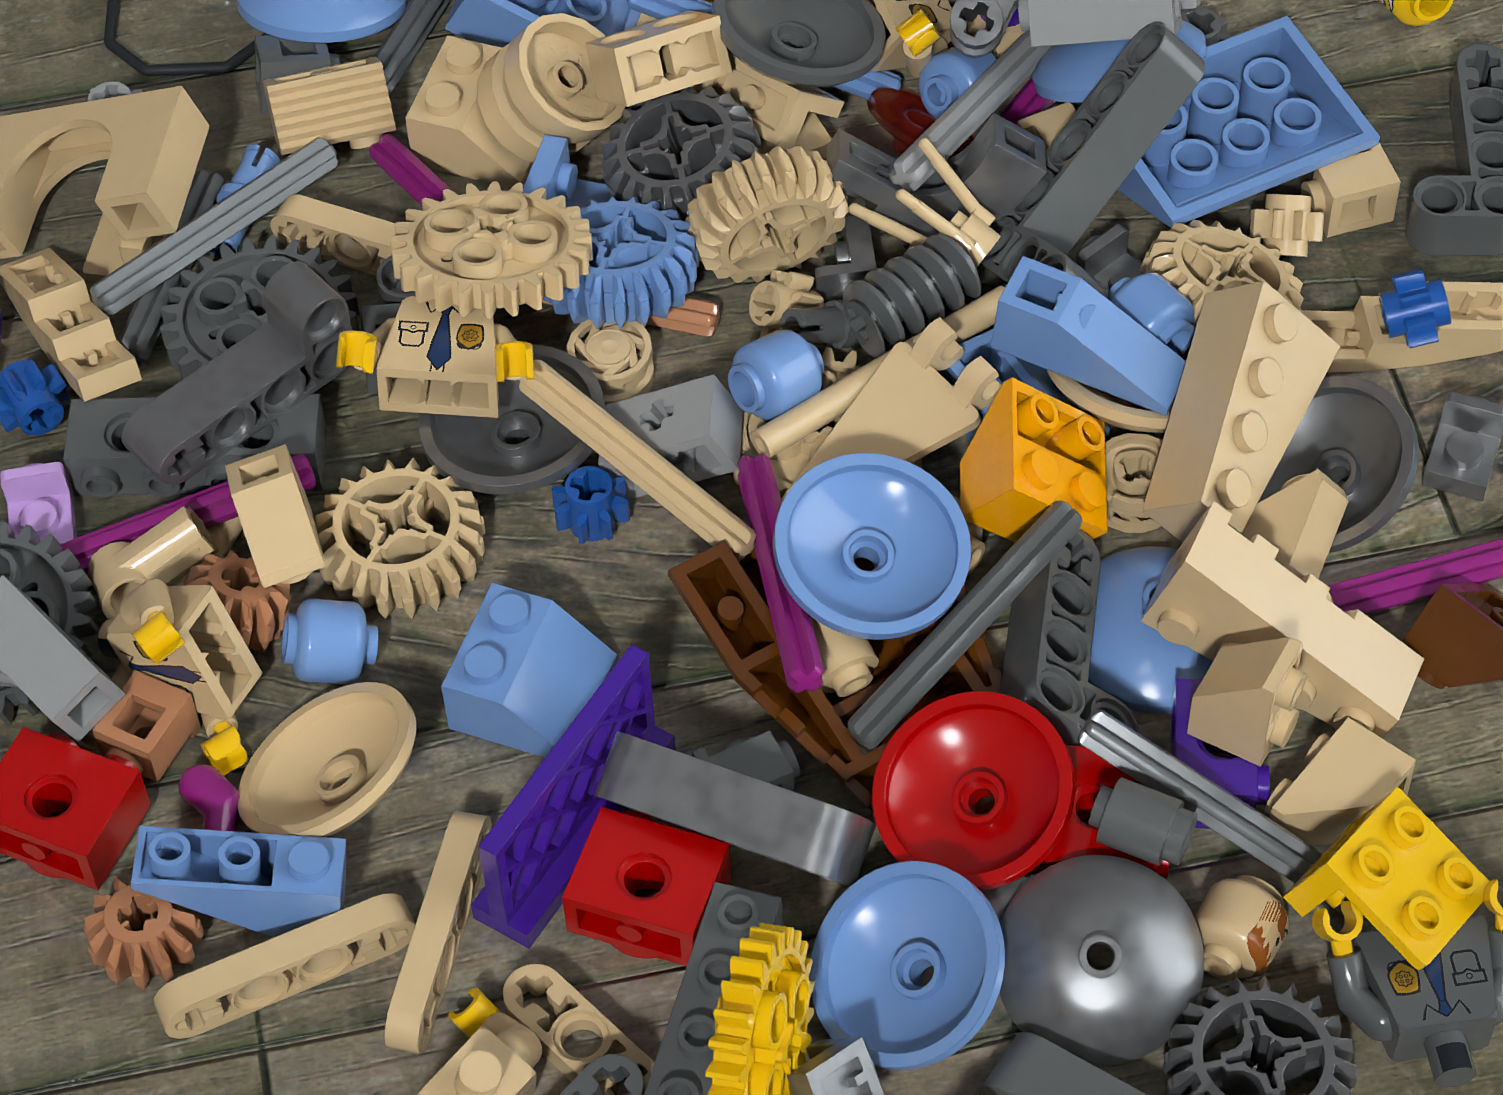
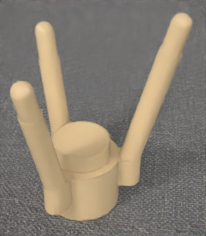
M922 138L918 143L919 148L963 204L970 216L967 217L959 210L949 222L904 189H899L896 192V198L941 234L951 237L962 246L977 268L1001 237V235L989 227L996 217L978 203L930 140ZM852 203L849 206V212L852 215L913 246H923V243L928 238L857 203Z

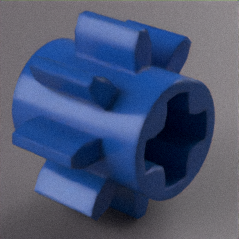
M1420 269L1391 276L1394 290L1379 293L1382 316L1389 339L1404 335L1406 345L1409 348L1439 342L1436 327L1451 324L1449 304L1442 280L1437 279L1426 282L1424 272Z
M21 360L8 365L1 371L0 422L5 431L9 432L19 425L27 435L37 436L53 430L61 422L64 416L63 406L71 404V398L64 389L67 384L53 363L40 370L33 360Z
M598 464L596 467L584 466L569 473L565 486H552L553 507L556 508L554 510L556 528L558 531L570 528L572 533L578 537L580 544H584L586 541H599L604 538L611 540L613 539L612 532L615 529L616 521L628 522L630 519L629 502L625 499L627 496L624 477L611 479L610 475L601 469Z

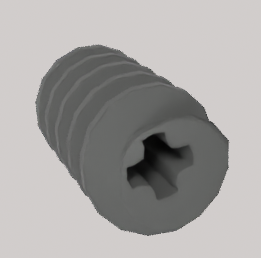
M941 233L933 234L925 240L923 246H912L904 253L903 257H893L888 260L883 269H873L866 274L863 280L850 282L843 292L844 311L849 326L859 344L869 355L878 358L885 352L882 336L892 346L899 342H904L905 333L903 326L912 334L922 332L925 328L923 315L931 322L939 317L943 319L945 316L944 305L951 311L961 309L965 304L963 291L968 296L977 299L981 294V283L978 271L971 257L962 246L951 237Z

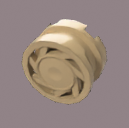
M586 320L581 322L571 333L567 343V353L579 359L593 372L601 386L605 405L651 391L655 379L652 360L653 349L650 334L643 325L636 321L627 322L620 329L617 323H605L596 329L592 320ZM589 332L588 337L582 342L581 338Z
M1127 433L1113 437L1105 443L1108 527L1124 533H1145L1161 527L1152 518L1140 521L1138 518H1150L1142 509L1163 440L1148 434ZM1114 512H1116L1122 519L1115 517Z

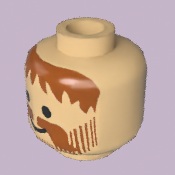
M1248 875L1215 882L1194 915L1203 944L1204 970L1222 980H1233L1235 977L1250 979L1263 975L1290 929L1289 915L1284 908L1283 898L1280 893L1264 880Z

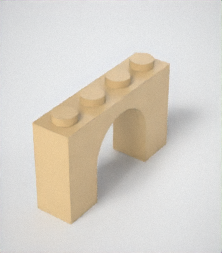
M183 86L0 116V259L23 255L38 209L49 191L61 179L86 164L108 159L95 198V203L122 239L131 240L176 233L210 127Z

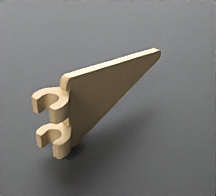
M941 317L937 318L922 331L913 348L906 342H899L894 345L784 494L781 502H783L786 494L802 475L820 463L832 458L855 453H875L890 455L912 463L976 429L981 423L978 410L989 407L1002 386L995 380L999 377L998 372L982 356H979L964 368L954 386L944 379L938 371L945 370L955 364L963 356L964 350L955 341L958 338L957 333Z

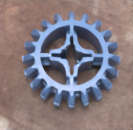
M612 196L609 202L596 203L588 199L586 207L580 209L581 219L589 220L590 233H592L593 260L589 261V274L579 276V287L577 289L563 287V300L557 301L545 296L543 297L544 301L553 303L555 314H570L573 323L592 320L596 329L605 323H617L619 328L622 329L624 323L633 321L646 326L648 317L654 315L666 318L668 317L670 307L683 306L685 295L694 291V282L697 279L696 267L699 266V254L695 246V237L688 234L689 222L679 220L677 210L668 209L662 211L659 201H652L644 205L639 203L637 196L632 197L629 201H616Z

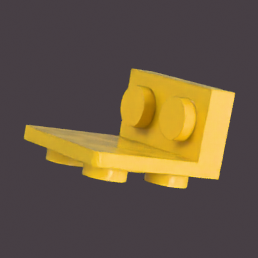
M1397 786L1356 818L1283 898L1301 917H1304L1323 901H1326L1334 909L1341 904V901L1347 898L1415 969L1421 970L1431 963L1484 901V887L1488 884L1489 880Z

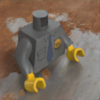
M1498 879L1490 880L1483 891L1484 904L1489 911L1495 914V924L1488 926L1485 915L1469 917L1431 963L1421 970L1415 969L1378 930L1360 933L1364 923L1363 914L1350 901H1341V911L1344 915L1345 923L1338 933L1330 925V917L1326 908H1318L1312 917V928L1321 939L1331 943L1332 950L1326 954L1339 1010L1372 1040L1381 1041L1392 1060L1401 1062L1428 1058L1434 1082L1439 1087L1459 1086L1471 1081L1476 1076V1069L1470 1051L1481 1050L1488 1046L1495 1025L1503 1022V907L1497 900Z

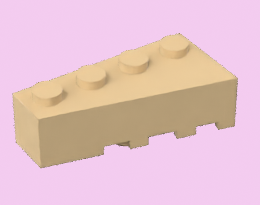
M1259 281L1206 293L1142 509L1146 515L1181 542H1184L1213 501L1233 514L1228 525L1240 534L1242 533L1341 347L1267 282Z
M1213 501L1168 562L1141 622L1157 630L1169 642L1187 646L1214 661L1221 647L1286 637L1302 641L1303 647L1298 670L1307 673V678L1293 708L1308 712L1333 726L1336 731L1349 717L1383 738L1399 721L1424 658L1359 609L1342 611L1333 604L1329 593L1330 587L1311 573L1303 578H1298L1275 560L1279 551L1278 548L1259 534L1253 536L1249 541L1228 525L1233 514Z

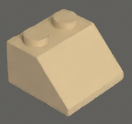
M447 35L405 118L410 151L431 170L487 183L497 181L500 186L512 188L516 183H523L524 186L533 162L520 159L500 144L486 126L477 100V80L484 64L502 48Z

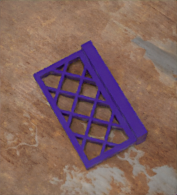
M632 644L478 846L485 886L471 904L473 918L529 949L563 904L562 896L600 808L604 807L621 813L632 810L594 796L616 732L619 731L676 750L675 736L655 726L648 652Z

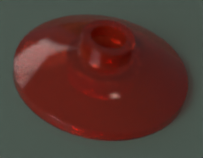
M878 88L872 91L867 100L870 113L882 128L894 137L892 145L901 154L936 121L928 113L920 96L903 90ZM971 135L949 158L959 154L974 140L973 136Z

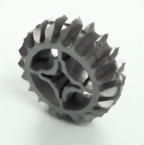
M709 85L697 94L696 90L691 86L682 89L680 93H669L653 101H644L641 108L637 111L623 109L624 124L609 126L610 141L602 145L604 159L602 174L611 197L613 196L616 201H629L634 196H637L639 203L644 205L652 201H659L662 211L668 209L677 210L679 220L685 221L689 216L687 204L697 198L696 189L701 185L712 183L713 172H724L731 168L732 160L738 162L751 158L754 151L760 154L761 140L757 129L754 128L750 114L745 110L744 106H738L737 101L732 98L730 93L719 96L712 86Z
M1266 976L1257 982L1256 991H1247L1236 977L1229 984L1227 997L1210 986L1203 995L1202 1006L1189 1002L1188 1007L1183 1011L1185 1023L1175 1024V1027L1171 1029L1168 1041L1171 1049L1165 1053L1163 1064L1164 1072H1166L1167 1076L1171 1077L1167 1081L1166 1093L1167 1095H1285L1286 1091L1299 1088L1301 1080L1315 1078L1317 1085L1309 1095H1353L1351 1089L1356 1086L1358 1070L1355 1064L1350 1063L1354 1054L1352 1039L1339 1037L1342 1028L1339 1015L1319 1018L1322 1010L1319 995L1305 1003H1301L1296 1000L1297 989L1294 982L1284 988L1283 994L1270 991L1271 985ZM1237 1035L1236 1048L1221 1052L1219 1060L1204 1063L1203 1058L1213 1046L1225 1038ZM1250 1057L1254 1065L1252 1069L1249 1067ZM1257 1067L1264 1069V1073L1257 1072ZM1268 1072L1272 1074L1270 1083L1267 1077Z

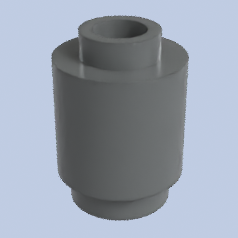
M1121 777L1114 789L1102 786L1094 802L1089 824L1099 828L1096 841L1100 844L1160 866L1163 860L1178 866L1191 840L1198 814L1184 809L1183 800Z

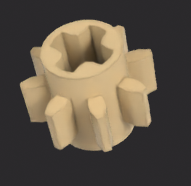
M1266 194L1265 210H1251L1250 238L1261 237L1263 239V246L1268 249H1278L1280 256L1307 257L1308 241L1320 242L1323 240L1324 213L1310 212L1311 196Z
M772 270L771 281H763L753 290L749 301V313L756 325L763 326L760 334L761 338L775 331L800 329L799 324L779 325L782 314L792 308H822L824 301L817 291L810 290L814 277L791 271L788 273Z

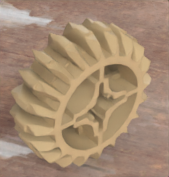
M775 146L767 154L760 155L754 151L751 158L742 162L732 160V167L726 171L713 172L712 183L699 186L696 189L697 198L687 204L689 216L685 219L690 224L688 234L695 237L699 261H702L705 269L713 270L718 279L731 277L735 283H739L748 277H752L757 283L761 282L765 276L771 275L772 270L784 272L792 267L801 269L803 261L810 257L819 258L822 246L832 245L837 241L836 232L841 231L845 227V215L849 212L847 194L843 193L842 182L832 181L833 175L828 166V160H823L818 151L805 152L801 146L792 147L787 152H784L780 146Z
M1195 219L1188 226L1183 223H1174L1169 231H1161L1158 238L1152 242L1140 266V274L1157 273L1189 300L1195 309V322L1193 324L1195 328L1205 295L1209 292L1265 281L1300 312V307L1304 300L1300 294L1303 283L1293 276L1295 267L1288 262L1279 260L1280 251L1278 249L1266 248L1261 244V237L1250 238L1242 234L1240 227L1234 231L1225 229L1218 221H1215L1211 226H1206L1200 220Z
M387 458L383 471L373 473L365 466H362L359 481L354 482L341 478L340 487L338 488L340 495H325L324 512L317 514L315 521L325 562V567L320 568V572L327 585H333L334 592L339 596L340 601L353 599L355 603L363 607L364 612L377 605L379 613L385 620L394 608H403L405 613L412 619L416 606L426 603L437 612L440 604L439 596L443 594L458 599L462 589L461 582L474 581L475 573L477 572L476 563L483 561L485 552L483 535L486 533L484 519L479 514L478 502L473 496L472 491H464L463 487L454 483L451 476L444 478L439 474L435 464L422 472L420 465L412 458L405 468L396 469ZM431 518L441 523L448 530L445 536L434 532L433 525L428 524ZM355 540L365 544L366 551L370 552L367 558L362 557L352 549Z

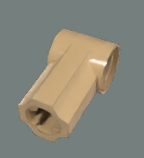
M183 506L132 543L121 541L109 543L101 547L89 562V575L105 616L108 619H115L120 612V604L123 598L142 583L153 578L160 579L167 586H170L190 571L191 566L200 565L206 554L214 555L219 551V548L202 520L190 507L186 508Z

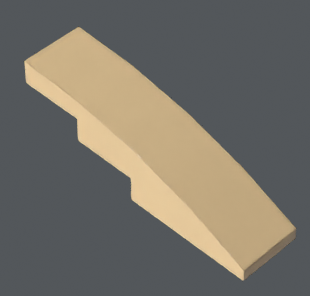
M51 248L0 266V284L20 317L65 381L84 402L142 380L135 357L116 340L109 317L91 301L85 280Z
M1442 281L1449 304L1451 324L1436 327L1439 342L1409 348L1406 345L1404 335L1389 339L1382 316L1379 296H1360L1354 311L1301 310V313L1341 346L1327 373L1365 372L1425 366L1503 351V283Z

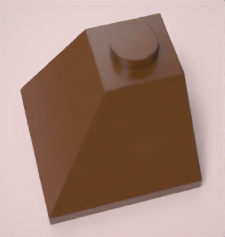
M1487 583L1441 584L1402 640L1405 645L1424 658L1417 676L1438 689H1444L1445 686L1450 688L1503 681V595Z

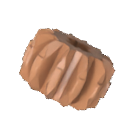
M232 550L229 551L225 559L212 554H206L201 565L191 566L189 575L184 579L183 586H213L247 647L265 652L270 641L280 639L285 615L290 612L288 610L291 600L289 593L290 584L278 583L263 588L253 558H239Z
M115 876L113 884L115 890L113 895L94 894L92 906L95 914L84 918L83 929L89 941L88 952L93 964L97 965L98 968H105L109 979L114 981L116 985L132 976L135 985L144 991L151 976L160 974L161 978L165 981H172L174 977L172 966L174 964L193 966L195 953L192 945L203 942V927L200 919L197 918L198 911L133 890L131 885L127 886V883Z

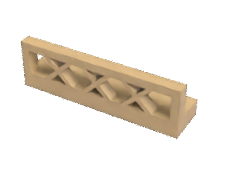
M641 13L636 27L659 19ZM728 48L732 73L692 86L697 94L709 85L712 86L719 96L730 93L732 98L737 101L738 106H744L745 110L750 114L754 128L757 129L760 137L776 146L787 149L795 146L808 111L838 118L844 101L818 87L796 86L766 77L741 62Z

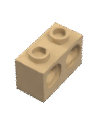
M688 10L586 42V50L598 100L629 107L731 74L732 69L727 47L721 40L720 16Z

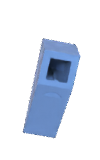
M1022 256L998 300L991 342L992 348L1167 416L1175 400L1186 361L1082 278Z
M139 826L131 889L271 937H277L344 909L346 839Z

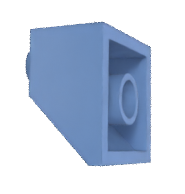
M491 583L441 685L448 727L451 730L546 758L618 662L617 654L553 600Z

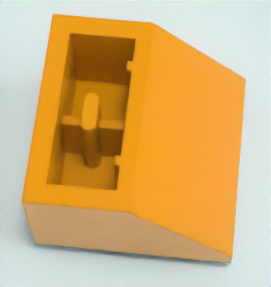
M1013 377L1003 382L960 461V509L965 520L1016 543L1055 501L1062 500L1081 515L1082 523L1080 529L1088 534L1092 540L1107 533L1104 422Z

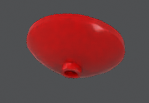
M982 691L964 692L939 699L925 706L906 720L889 740L882 752L874 775L872 788L873 814L883 842L898 862L922 861L938 864L962 875L980 891H985L1020 879L1042 863L1053 851L1064 834L1071 818L1075 799V774L1073 763L1064 741L1055 727L1038 710L1017 698L1005 694ZM994 797V805L989 812L985 814L975 813V806L980 799Z

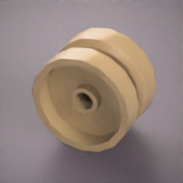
M568 14L542 15L485 62L477 80L478 105L486 126L503 147L522 160L534 162L543 137L546 134L567 138L570 158L621 118L623 109L626 106L598 100L586 50V42L605 37L601 31L584 19Z

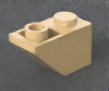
M286 444L225 465L231 496L263 588L278 583L292 584L308 577L314 570L325 567L312 509Z
M1319 469L1310 474L1298 475L1288 480L1281 487L1280 491L1257 503L1241 535L1250 541L1253 536L1259 534L1279 549L1275 558L1278 563L1298 578H1303L1311 573L1319 579L1349 500L1345 491Z
M1292 637L1221 647L1192 697L1187 734L1261 767L1273 744L1282 748L1286 745L1297 723L1299 710L1293 707L1302 692L1307 678V673L1298 670L1303 642Z
M1348 717L1332 737L1326 733L1318 737L1304 759L1303 767L1305 769L1294 782L1285 778L1278 784L1266 804L1265 812L1270 815L1271 820L1311 846L1332 844L1356 818L1397 786L1408 795L1416 759Z

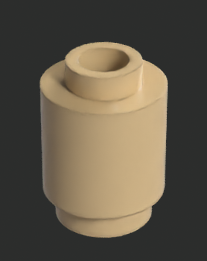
M811 617L824 669L822 673L823 684L820 687L822 692H836L838 696L845 697L865 688L872 681L873 676L871 672L879 663V659L868 639L837 632Z

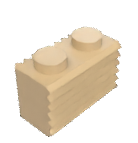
M376 56L263 80L276 144L281 155L294 153L319 137L324 138L329 145L349 141L351 149L367 148L372 144L378 143L383 133L396 130L383 65Z

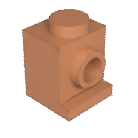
M134 670L121 689L126 695L96 724L92 731L101 756L105 757L108 754L121 756L133 763L140 770L142 776L158 782L189 737L195 739L201 730L191 693Z

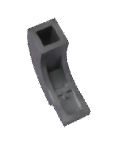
M995 113L992 114L969 146L959 154L946 160L978 203L996 217L993 222L1001 219L1023 202L1047 172L1044 140ZM839 129L827 145L826 160H828V166L833 175L832 181L842 182L843 193L852 197L861 196L865 198V208L875 211L926 237L940 234L939 231L897 200L896 192L903 188L899 184H893L890 180V172L894 169V162L897 159ZM937 171L916 191L909 192L949 222L959 210L967 217L970 216L969 212Z

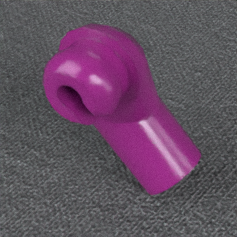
M193 765L187 768L182 773L179 781V794L184 802L190 803L204 816L203 830L236 832L238 819L237 804L240 798L238 790L214 767Z

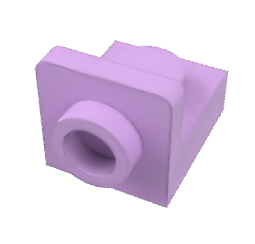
M61 462L32 463L20 468L7 469L0 472L1 487L7 501L8 524L16 537L27 524L33 527L39 535L40 541L49 534L53 535L59 544L77 538L74 498Z

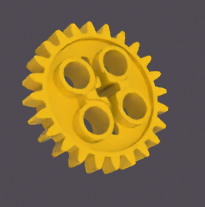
M760 923L759 927H750L749 938L742 937L740 939L739 957L731 956L730 958L731 978L730 981L722 980L721 994L717 1008L714 1009L713 1013L715 1035L708 1042V1047L714 1051L713 1060L705 1074V1077L712 1078V1085L707 1095H794L787 1075H791L792 1071L807 1061L806 1047L810 1045L812 1038L807 1033V1025L814 1014V1008L809 1007V1000L814 989V981L809 980L813 961L811 958H806L808 942L801 940L802 931L794 930V927Z

